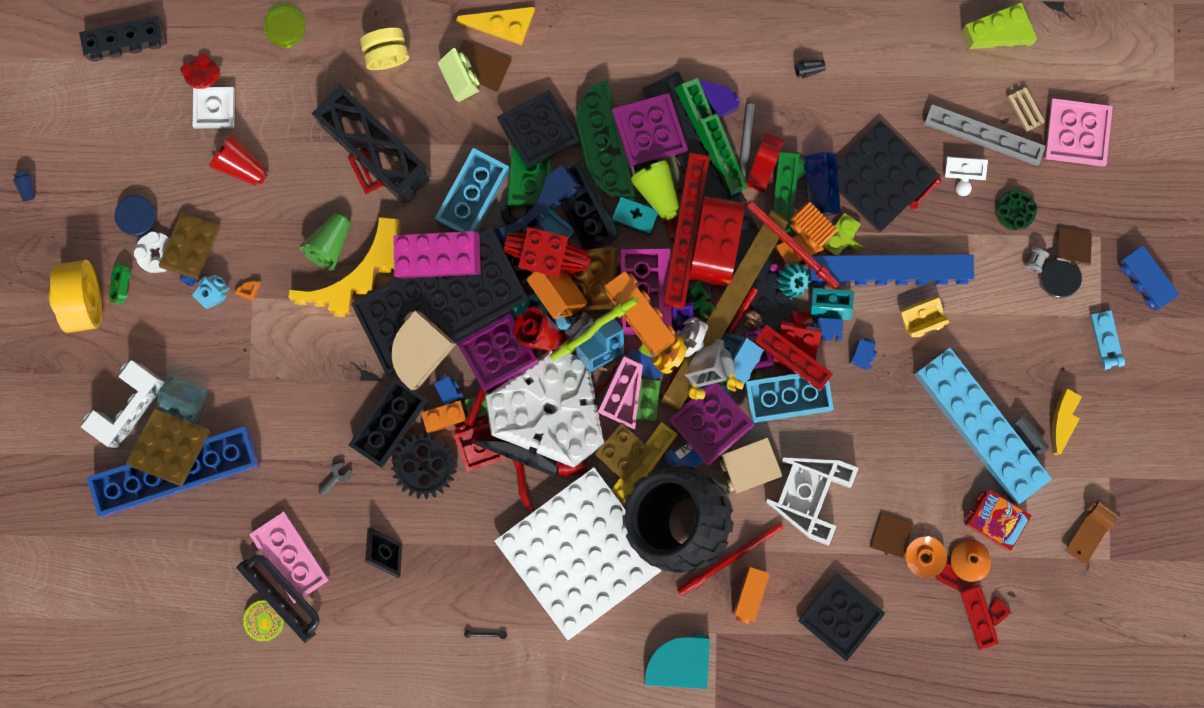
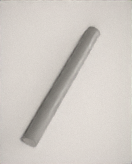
M747 104L739 166L745 182L755 109L754 104Z

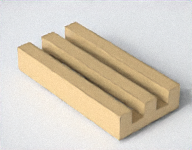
M1026 87L1007 97L1025 132L1045 123ZM1022 94H1023V96L1025 97V99H1026V101H1027L1029 107L1031 108V110H1032V112H1033V114H1034V116H1035V118H1036V120H1037L1038 122L1035 121V119H1034L1032 113L1030 112V110H1029V108H1028V106H1027L1025 100H1024L1023 97H1022ZM1014 98H1018L1025 114L1027 115L1032 125H1028L1023 113L1021 112Z

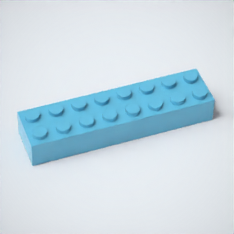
M951 348L945 350L914 374L1013 504H1020L1052 480Z

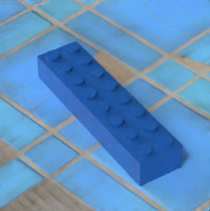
M244 426L207 438L183 486L140 471L127 464L86 478L98 517H107L259 468L261 465L250 429Z

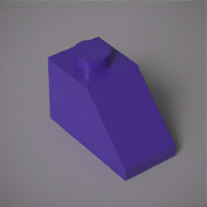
M703 80L699 81L713 115L718 114L719 119H722L738 110L739 97L735 92L732 93L730 88Z

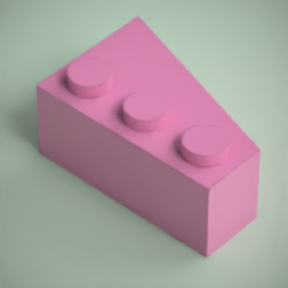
M622 355L597 411L635 429L643 366L640 362Z

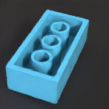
M473 148L439 209L435 221L453 232H478L510 173L509 166Z
M797 374L746 381L744 384L749 418L753 423L819 414L834 410L829 381L821 391Z

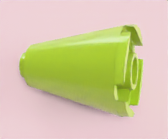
M665 160L652 164L651 168L647 170L644 168L631 178L632 184L661 218L666 217L669 220L678 215L677 211L680 207L669 165Z

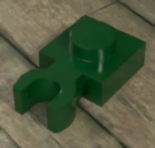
M697 281L687 290L686 299L688 302L693 303V308L696 311L700 309L702 316L707 319L709 318L707 315L708 308L715 312L717 311V307L708 302L712 296L702 283Z

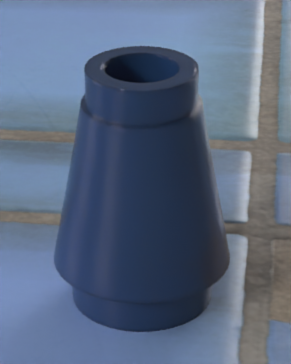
M30 171L13 174V182L22 201L34 200L33 175L30 174Z

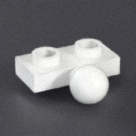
M946 156L944 177L961 178L956 184L955 189L960 196H967L972 190V186L968 182L969 179L986 180L988 160Z

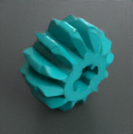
M791 262L790 265H784V271H779L781 276L776 278L780 282L777 287L786 296L797 298L798 294L804 295V290L809 289L807 285L812 282L811 278H809L811 273L804 265Z

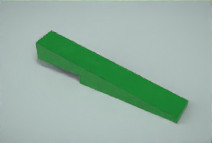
M696 78L677 86L675 90L729 196L748 189L718 114L713 115L699 79Z

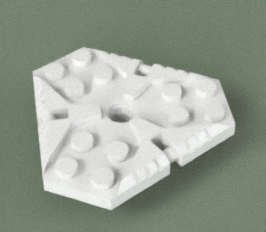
M548 351L537 359L539 364L509 379L486 396L485 400L491 435L528 450L531 446L538 449L536 452L538 454L575 467L604 444L599 414L597 412L598 408L597 405H594L595 393L591 372H589L577 356L572 354L563 355L553 361L550 358L552 351ZM527 379L531 382L529 386L525 382ZM580 402H586V405L580 406ZM543 409H551L553 414H547ZM534 435L542 437V440L533 439Z

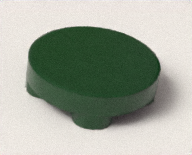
M1014 189L1002 195L997 201L995 207L996 218L1004 228L1020 231L1033 223L1036 218L1038 205L1028 193Z

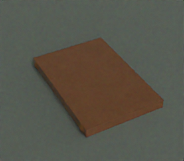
M464 40L459 53L463 52L467 56L472 66L469 70L471 69L473 74L475 73L480 85L498 92L512 59Z

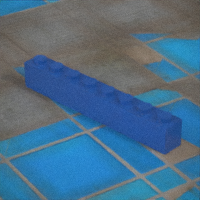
M974 255L812 256L821 266L824 265L830 271L829 273L840 283L839 286H846L847 283H855V286H866L867 283H875V286H886L887 282H895L896 286L908 285L907 282H915V285L918 286L928 285V282H936V285H948V282H956V285H968V282L974 279ZM809 266L811 273L809 278L812 280L810 283H814V286H826L827 282L824 279L821 280Z

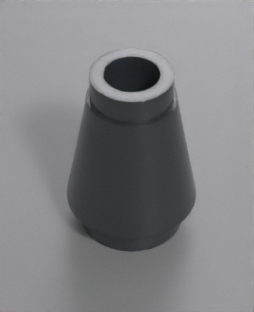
M799 59L794 64L795 74L798 78L804 79L823 72L826 69L825 61L823 59Z

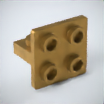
M620 424L595 452V455L609 469L626 481L651 453V449L628 428Z

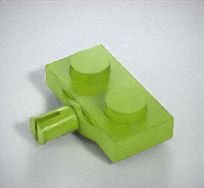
M844 213L835 225L838 231L822 246L823 249L833 256H839L844 249L850 246L859 253L863 245L853 239L861 224Z

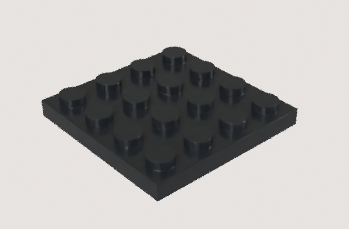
M880 120L823 177L881 233L938 176Z

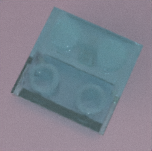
M169 376L159 390L156 410L197 425L205 406L207 390Z

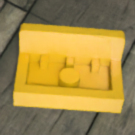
M937 295L899 310L905 331L911 337H921L925 335V332L939 330L949 323L948 318L944 315L940 298Z

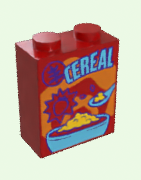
M990 489L984 492L981 491L975 500L977 505L974 510L970 509L965 517V520H967L965 526L1006 551H1011L1032 515Z

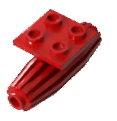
M528 227L527 233L509 232L504 246L506 253L520 258L518 268L558 278L561 270L584 271L585 268L590 267L592 256H588L589 251L568 243L569 237Z

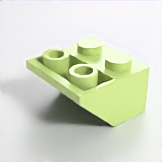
M456 48L451 49L438 62V65L454 99L460 102L480 92L477 87L480 83L475 73L473 74L471 69L469 70L472 66L467 56L463 52L459 53Z

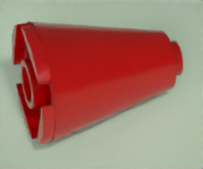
M230 134L211 160L209 166L216 171L256 186L257 183L262 185L268 176L265 174L267 169L236 136Z
M527 308V312L524 315L520 314L514 324L513 336L516 337L517 344L523 347L554 352L560 348L561 344L566 342L564 332L539 308Z

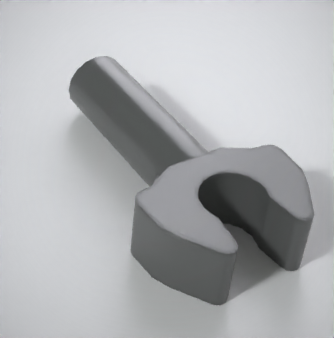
M344 463L336 464L331 468L333 476L318 491L323 497L338 482L343 481L347 483L350 480L351 470L346 472L344 476L339 474V470L345 465Z

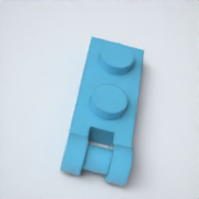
M1112 310L1090 315L1103 370L1111 369L1112 366H1125ZM1113 352L1114 358L1109 359L1107 353Z

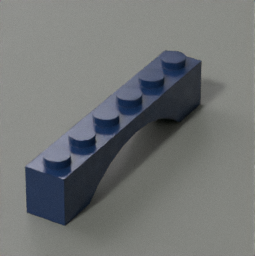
M559 166L545 178L544 187L539 199L524 217L515 223L494 229L503 247L509 232L526 233L528 227L536 222L538 224L547 217L545 214L549 210L554 211L562 205L561 201L565 197L570 198L577 193L578 190L576 188L580 184L566 166Z

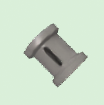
M1033 247L1029 262L1025 263L1024 267L1032 272L1041 273V267L1045 258L1049 257V253L1040 248Z

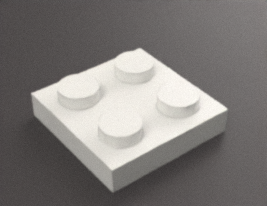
M234 87L193 88L194 129L234 128Z

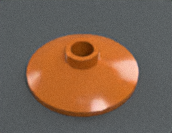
M925 536L919 537L909 544L905 560L912 573L922 578H931L941 573L947 562V553L941 542L935 538ZM926 553L929 559L923 561L921 558L922 554Z
M962 542L951 553L950 563L952 570L964 581H979L990 571V555L977 542ZM970 557H974L976 563H972Z

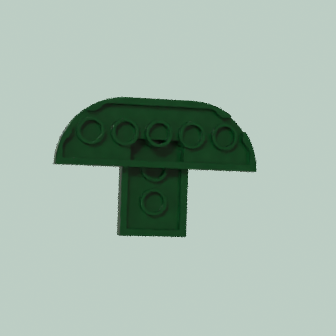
M604 80L592 86L586 92L577 109V129L587 170L598 188L614 197L633 198L635 193L627 159L611 110L614 108L608 80Z

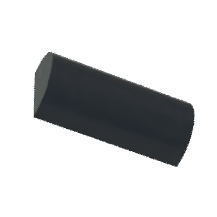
M577 163L569 171L579 182L580 186L576 188L578 190L576 194L570 198L565 197L561 201L562 207L583 249L601 248L617 239L620 234L585 164Z
M394 377L348 446L383 468L429 400L416 391L411 390Z

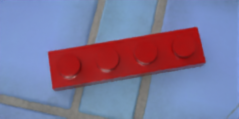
M768 325L765 326L754 340L755 344L819 391L823 389L833 376L832 372Z

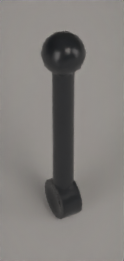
M466 630L464 636L466 638L480 636L506 639L507 633L505 631L485 633Z

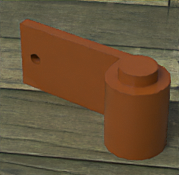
M1100 499L1097 501L1093 500L1086 509L1088 511L1087 515L1065 549V552L1085 565L1090 560L1107 530H1110L1120 517V512Z

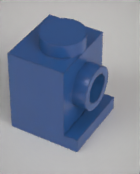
M818 318L816 323L813 324L812 327L822 329L820 340L832 341L833 338H836V342L842 340L843 319Z
M869 338L860 339L857 342L849 364L869 371L872 368L869 362L873 363L877 351L874 350L876 341Z
M448 374L437 378L438 382L434 383L444 405L465 398L462 393L458 394L457 391L460 388L456 380H451Z

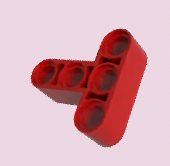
M765 132L746 183L747 187L762 193L765 192L784 139Z

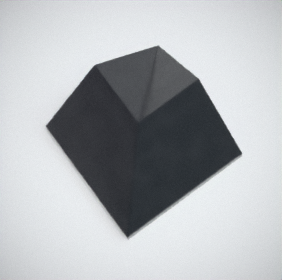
M369 527L367 529L365 562L396 578L401 577L402 543Z

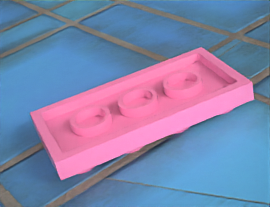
M282 512L249 534L261 554L271 561L303 598L329 581V578L286 512ZM289 595L293 603H296V601Z

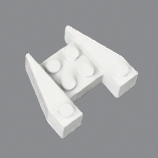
M783 458V463L792 466L779 502L776 503L767 499L766 503L807 538L829 546L836 526L817 519L831 481L851 488L859 468L839 460Z

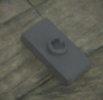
M1025 415L1010 424L1035 457L1049 448L1048 444Z

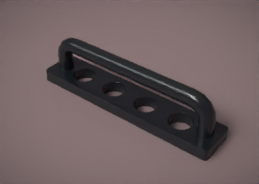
M254 555L249 560L246 559L236 566L238 571L304 643L316 635L314 631L320 622L319 615L268 558L263 555ZM257 563H261L311 618L309 625L255 567Z

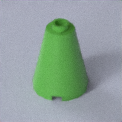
M341 212L339 214L334 213L300 245L299 250L302 251L304 249L306 251L304 256L318 266L324 268L327 265L330 266L328 270H334L351 226L349 217Z

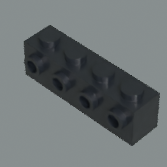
M159 16L79 32L83 55L92 62L101 61L104 57L109 56L112 58L121 57L123 53L128 52L133 54L140 53L142 49L147 48L159 49L162 45L167 44L163 21Z

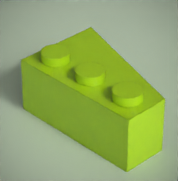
M1022 3L968 23L962 29V34L969 49L994 48L997 46L1013 47L1014 45L1032 46L1037 40Z

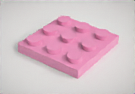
M1052 99L1050 102L1044 159L1105 167L1107 165L1113 106Z

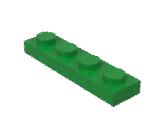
M780 152L773 211L789 219L784 231L791 235L792 228L790 225L792 223L790 219L793 217L800 154Z

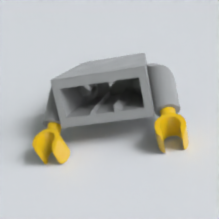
M715 339L712 345L703 347L700 352H696L684 374L689 379L690 385H692V388L689 390L690 398L696 400L704 399L705 391L698 387L726 381L727 377H729L727 381L728 389L736 391L735 385L737 388L743 389V382L735 377L737 373L732 356L724 348V341Z

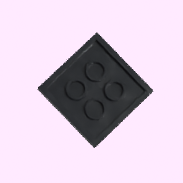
M550 90L497 116L499 124L527 170L574 146L580 141Z
M836 573L798 622L841 658L848 661L886 613Z

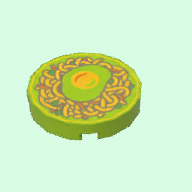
M260 600L251 604L243 617V626L246 633L252 639L258 641H270L276 638L282 632L285 621L266 600Z

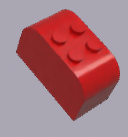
M709 196L703 197L689 280L725 287L730 284L735 266L745 203Z

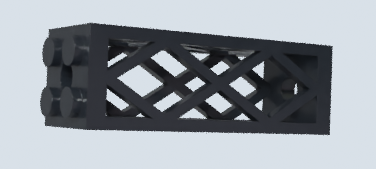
M341 85L311 113L316 122L402 204L406 201L410 202L416 196L415 192L420 187L424 188L429 183L431 174L428 167ZM341 110H345V111H349V112H354V113H358L360 116L353 115V114H348V113H343V112H340V111H341ZM340 117L363 122L366 137L344 133ZM332 119L334 121L335 128L331 124H329V122ZM371 127H373L386 141L373 139ZM346 139H351V140H356V141H360V142H365V143H368V145H366V144H361V143H356V142H352V141H348V140H346ZM375 145L393 148L397 151L375 147ZM356 148L369 150L373 164ZM377 152L400 157L404 173L382 169ZM408 161L415 167L411 172ZM385 175H390V176L399 177V178H404V179L402 180V179L392 178V177H388V176H385Z

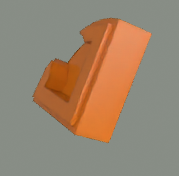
M246 282L239 286L234 294L254 301L261 282Z

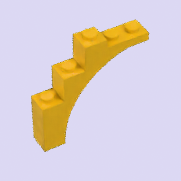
M379 218L377 233L368 254L359 266L341 281L329 287L311 292L289 290L288 298L294 301L296 305H306V302L314 303V306L326 307V304H329L328 310L336 317H345L346 314H351L354 291H356V294L367 295L368 292L374 291L376 269H379V272L391 273V270H394L393 235H400L401 221L399 219Z

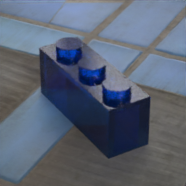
M820 152L804 156L808 201L825 217L840 214L836 154Z

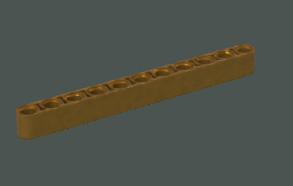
M773 210L769 214V217L784 230L789 219ZM765 223L716 305L717 311H713L706 323L708 329L703 339V347L712 345L715 339L721 340L776 245L779 237ZM696 352L686 357L661 400V403L677 412L681 409L689 395V390L692 388L689 379L684 374Z

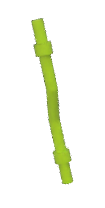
M633 296L625 302L616 304L611 311L598 318L586 332L571 341L561 344L559 349L550 354V358L555 361L563 355L572 353L574 348L589 340L601 326L617 316L621 317L626 314L628 309L639 303L638 298Z

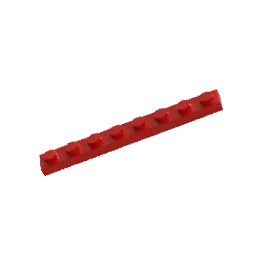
M689 154L663 306L684 309L710 156Z

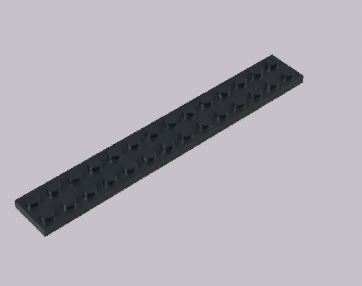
M679 71L644 87L642 90L647 99L670 94L688 149L687 152L675 155L686 176L690 153L709 155L675 90L677 86L684 83ZM709 158L703 197L709 196L745 203L740 192L729 196ZM746 204L734 273H736L759 233V229ZM770 253L752 284V287L758 289V292L750 305L753 311L762 317L763 325L761 327L763 329L768 325L779 333L781 322H789L792 312L799 311L793 297L786 296L777 287L780 282L776 278L780 277L781 274L779 271L770 270V265H776Z

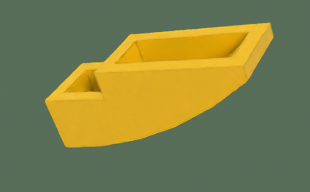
M1069 389L1062 391L1053 415L1051 446L1052 454L1061 455L1080 419L1074 416L1073 413L1082 396Z

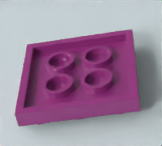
M669 93L611 110L629 168L687 152L688 149Z
M511 314L457 343L485 393L539 364L531 348L517 344V339L513 336L515 321Z
M718 383L709 384L703 389L705 391L704 399H691L668 419L708 466L755 426Z

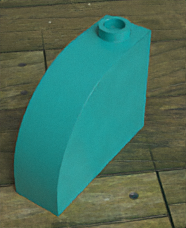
M693 633V637H677L660 645L648 661L645 671V685L707 689L710 638H705L706 634Z

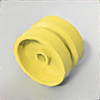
M379 29L360 38L362 51L367 53L364 56L367 69L384 70L405 63L409 59L407 47L402 45L405 42L402 29Z

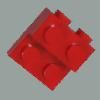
M782 321L779 334L816 360L822 329ZM773 357V363H775L777 367L782 369L787 368L784 364H782L780 361Z
M487 416L477 418L475 420L476 423H473L472 426L461 423L453 430V435L467 472L505 459L503 455L471 443L472 439L499 440V438L491 435L489 418L487 419Z

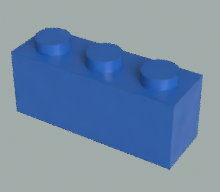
M1144 246L1137 248L1118 262L1121 272L1125 276H1129L1133 282V288L1145 298L1144 302L1150 309L1154 311L1159 310L1180 295Z

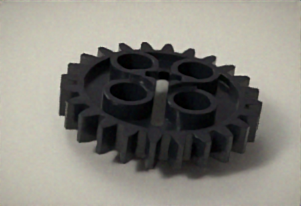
M420 433L419 439L413 434L411 442L405 438L406 445H398L401 451H394L398 458L391 459L392 462L396 463V466L392 467L391 470L397 471V474L392 477L400 479L396 485H404L402 492L409 489L410 497L417 493V499H420L422 494H424L425 499H428L430 493L436 498V491L444 494L442 487L450 488V485L447 483L448 480L455 481L451 473H457L456 470L452 469V466L458 464V462L452 461L456 454H449L452 447L445 448L447 441L444 440L439 443L440 437L437 435L433 440L431 433L428 434L427 438L424 437L423 433ZM422 446L428 448V455L426 457L418 455V450ZM410 454H414L424 463L428 461L427 466L439 477L436 479L427 470L423 469L421 471L422 466L413 460ZM442 459L444 462L443 469L435 470L434 462ZM408 462L415 464V470L412 473L405 471V465ZM423 475H429L431 479L428 486H422L420 483Z

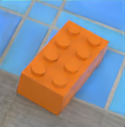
M624 271L605 285V293L614 305L625 302L633 296L638 298L639 303L628 309V312L623 317L651 355L656 357L674 343L676 333L669 324L665 325L663 323V315L658 308L651 307L650 298L644 290L639 291L637 288L638 282L632 274L628 275Z

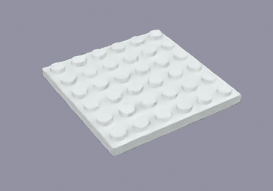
M594 467L494 540L567 640L574 637L662 571L657 567L649 565L631 548L626 538L627 529L624 528L622 515H625L626 510Z

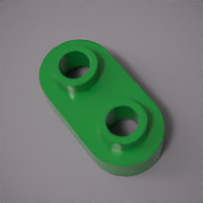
M117 263L112 270L109 288V301L111 303L122 304L128 297V280L131 277L128 265Z

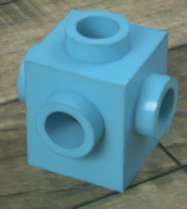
M216 274L210 277L205 276L198 282L197 285L199 287L192 296L203 307L209 309L225 300L227 297L225 294L229 287Z

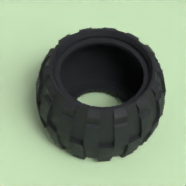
M686 465L660 467L649 472L647 477L639 479L633 485L634 490L631 495H627L624 503L626 511L625 515H622L623 526L627 529L626 538L631 548L639 554L638 556L651 566L668 572H692L696 568L706 567L716 560V555L722 553L729 543L727 538L730 532L733 533L734 522L731 520L733 508L730 499L725 496L726 492L723 487L702 470ZM693 498L696 507L695 525L690 536L681 544L673 537L670 531V515L679 502Z

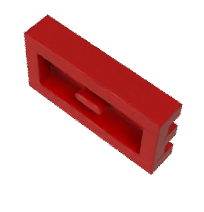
M366 150L360 152L372 163ZM353 156L348 158L365 194L383 187V184L378 180V184L374 185L368 171L360 164L371 186L367 189L354 163L356 159Z

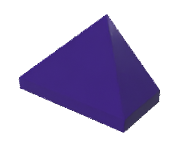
M685 302L684 309L671 307L673 330L675 333L678 330L682 331L685 327L682 324L687 319L693 317L692 302Z

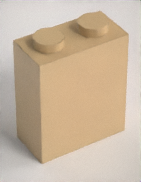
M768 438L721 455L722 460L719 461L722 472H727L729 477L726 480L730 492L734 491L735 494L782 477Z

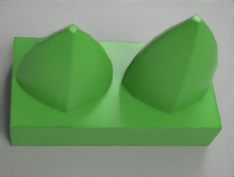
M641 379L636 420L656 422L660 381Z

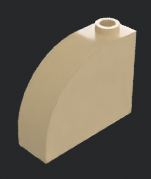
M414 311V313L410 312L405 317V323L396 334L392 346V361L401 381L411 390H418L456 343L424 314Z

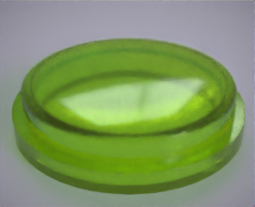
M280 6L270 11L266 16L264 32L272 44L282 48L292 47L304 37L306 22L297 9L290 6Z

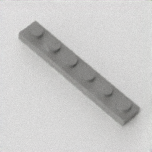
M933 104L930 106L924 125L1035 166L1040 164L1046 147Z

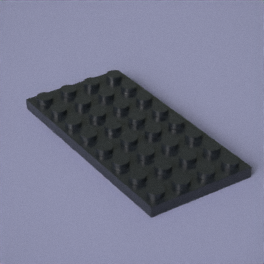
M493 227L479 234L481 275L396 278L351 303L386 375L396 372L392 361V346L396 334L405 323L404 319L410 312H421L454 341L530 300Z

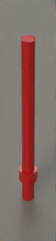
M752 200L746 205L816 272L815 274L821 280L824 279L833 289L839 286L840 283L829 273L830 271L810 256Z
M778 522L698 576L696 574L689 578L690 581L678 588L677 591L683 596L693 588L697 589L703 585L702 582L784 529V527Z

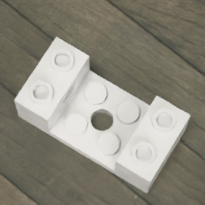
M132 360L123 365L119 378L138 392L128 399V406L116 415V421L105 413L94 410L92 413L89 412L83 419L84 423L81 428L107 447L118 449L167 384L145 366Z

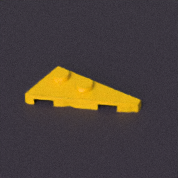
M529 7L461 15L457 17L456 21L470 28L523 45L535 8Z

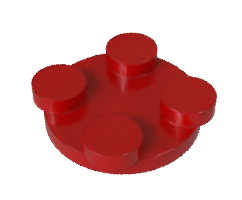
M200 54L197 59L182 65L180 68L185 82L195 89H205L212 86L221 75L220 69L215 62L209 59L207 54Z

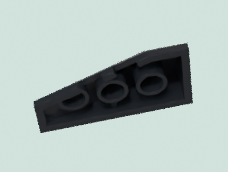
M472 439L471 443L523 463L551 476L556 474L557 461L536 453L538 449L531 446L528 450L504 440Z

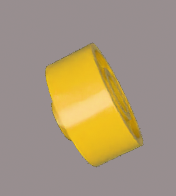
M88 260L54 264L50 274L49 301L61 329L65 333L99 328L102 322V302L99 283L92 264Z

